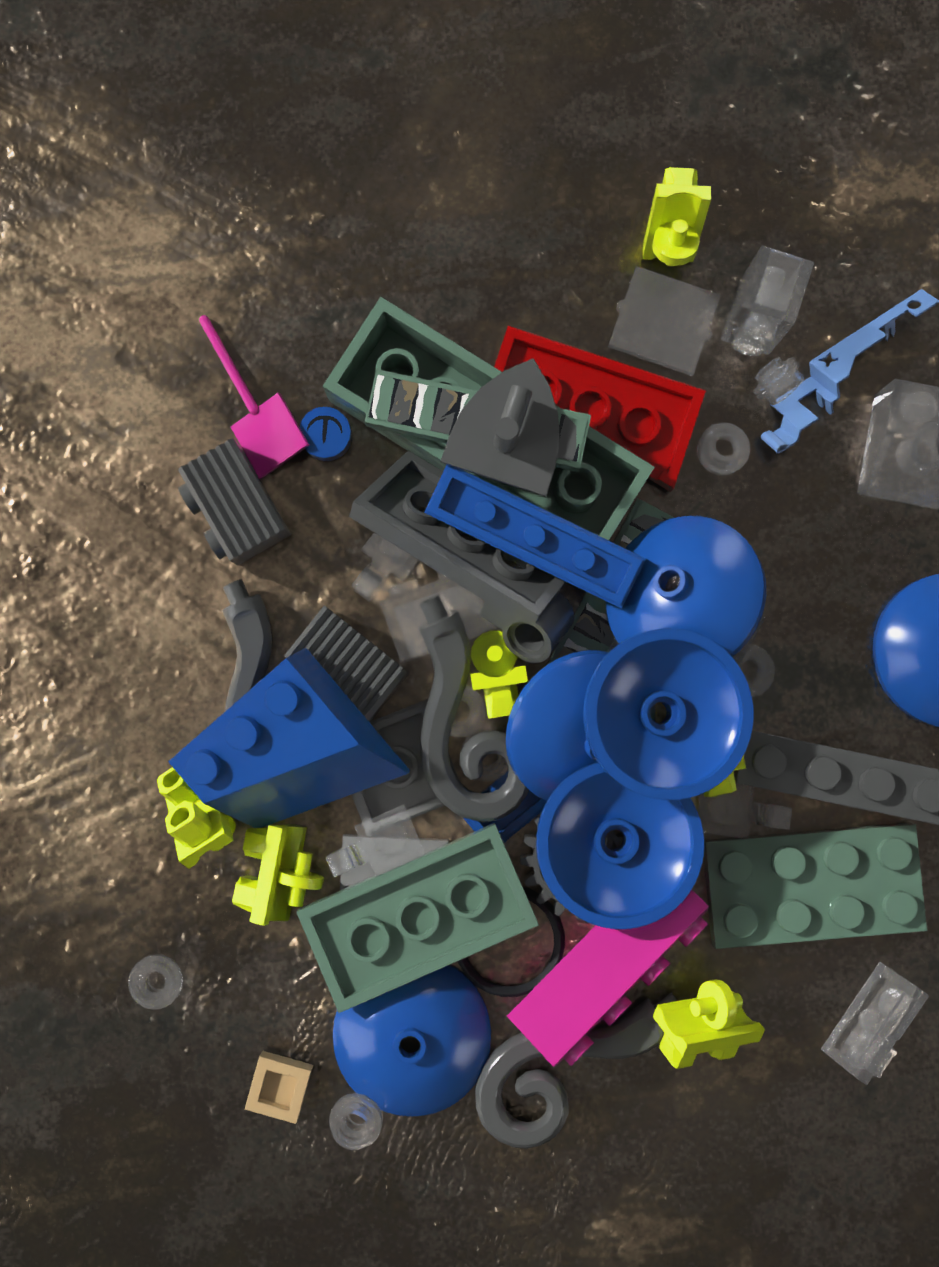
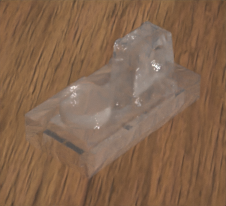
M879 962L821 1050L866 1085L873 1076L881 1078L882 1072L893 1056L897 1054V1051L893 1048L897 1040L901 1039L929 995Z

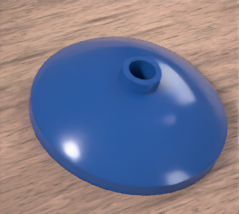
M681 516L651 526L626 546L625 549L646 558V561L622 609L605 601L608 623L618 643L649 630L662 628L685 629L713 640L733 657L751 639L760 623L765 608L766 578L758 555L738 531L712 518ZM673 577H680L679 586L673 591L666 592L665 586L668 580Z
M939 574L931 575L909 584L888 602L878 619L872 645L875 672L887 696L900 710L913 719L935 727H939Z
M662 628L638 633L615 646L596 667L586 690L583 707V721L587 741L593 755L604 771L628 790L658 800L687 799L703 794L719 785L733 772L745 754L751 738L754 720L753 700L749 684L733 657L723 647L706 636L676 628ZM658 702L662 703L667 711L665 719L660 723L654 722L650 713L653 705Z
M585 650L554 660L530 679L512 707L506 728V751L509 763L517 778L532 793L544 800H548L556 787L569 775L584 766L598 762L591 751L585 734L583 707L589 681L596 667L609 652ZM654 704L650 713L652 720L655 722L656 710Z
M598 762L582 767L565 778L548 798L537 826L536 853L539 868L548 888L568 911L593 925L610 929H631L646 926L667 916L688 896L696 883L703 863L704 833L700 816L691 798L658 800L642 796L621 786L604 771ZM615 829L620 830L623 835L622 844L616 849L607 848L605 844L607 833Z
M453 964L341 1013H338L337 1010L334 1019V1053L346 1082L368 1104L394 1115L424 1116L442 1111L457 1103L476 1084L490 1052L491 1024L485 1001L478 988L465 976L463 971ZM407 1036H412L419 1040L421 1046L415 1052H407L401 1047V1040Z

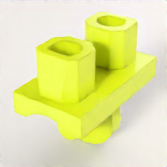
M669 167L665 169L663 184L656 185L643 243V259L652 260L657 257L660 261L672 267L694 261L711 202V186H698L697 170L693 168Z
M492 630L482 633L474 641L471 648L472 662L479 671L470 673L472 690L483 689L488 719L509 716L518 697L517 684L528 682L526 666L514 667L517 656L506 646L503 640V632Z
M173 767L158 777L159 793L166 798L169 812L165 818L167 832L174 837L178 860L182 865L190 869L198 863L200 857L207 851H219L234 841L233 833L236 829V823L233 817L205 805Z
M297 824L268 825V827L248 828L246 830L242 848L244 855L261 859L262 861L258 877L251 875L240 876L235 884L232 903L251 912L250 922L265 926L270 921H289L292 906L303 907L306 889H322L324 877L310 872L313 854L303 851L307 827Z
M718 979L702 983L698 990L697 998L657 1004L653 1014V1018L664 1032L659 1049L676 1069L692 1066L697 1054L705 1052L719 1060L734 1058L740 1045L760 1042L765 1028L760 1022L752 1021L742 1009L743 999L741 995L731 991L724 981Z

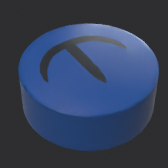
M331 407L315 408L308 412L300 423L299 427L309 443L305 450L313 458L320 461H333L342 457L348 451L352 442V430L347 418L337 409Z

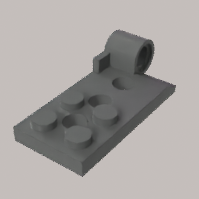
M408 450L353 501L349 517L483 599L485 603L479 616L503 630V640L515 656L531 663L545 661L574 623L573 608L569 601L559 593L567 582L479 539L477 541L466 540L461 537L465 532L417 510L421 507H427L443 471ZM503 560L513 561L523 569L512 568Z

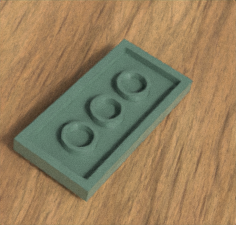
M907 822L704 840L703 859L709 906L711 943L715 949L927 931L916 824Z
M496 823L303 906L296 912L338 1013L539 926Z

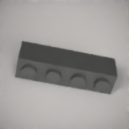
M752 731L744 754L746 768L734 771L735 783L939 825V769Z

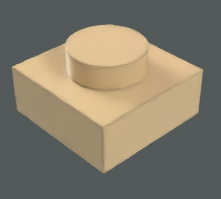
M262 1051L244 1110L296 1124L314 1065Z

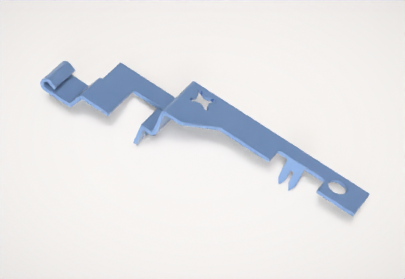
M921 289L809 362L811 377L770 403L784 417L780 428L774 432L770 430L765 431L761 435V439L778 454L797 443L801 431L819 420L816 415L799 401L816 391L817 404L821 408L825 406L828 414H833V403L840 398L839 383L850 376L855 357L883 339L888 342L889 328L890 334L894 338L896 332L895 319L906 312L918 317L937 305L939 300ZM912 302H919L921 304L916 309L908 307ZM828 355H831V358L836 361H832L827 367L826 363L821 360H825Z

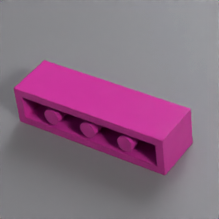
M691 890L675 910L660 920L646 926L631 929H610L595 925L507 1017L553 1067L557 1066L563 1059L572 1066L594 1044L588 1036L589 1032L602 1019L611 1026L633 1003L626 994L640 980L649 987L671 964L664 955L678 941L685 947L689 946L708 926V923L702 916L707 912L709 906Z

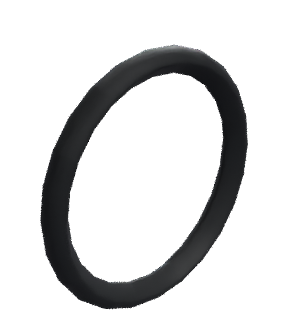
M523 887L528 900L536 904L546 914L552 926L554 948L551 959L546 968L536 978L517 986L494 984L483 978L473 968L468 957L459 960L458 964L465 976L476 987L489 994L500 997H519L529 994L562 960L565 949V932L561 919L554 913L553 905L550 902L546 901L540 905L535 898L537 892L530 888Z

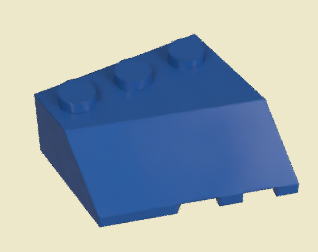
M307 648L284 659L168 761L205 805L254 828L271 825L410 772V769Z

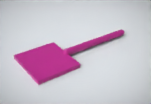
M202 315L199 318V322L250 412L233 424L231 429L258 478L262 479L307 448L309 443L281 393H276L260 406L257 405L208 316Z

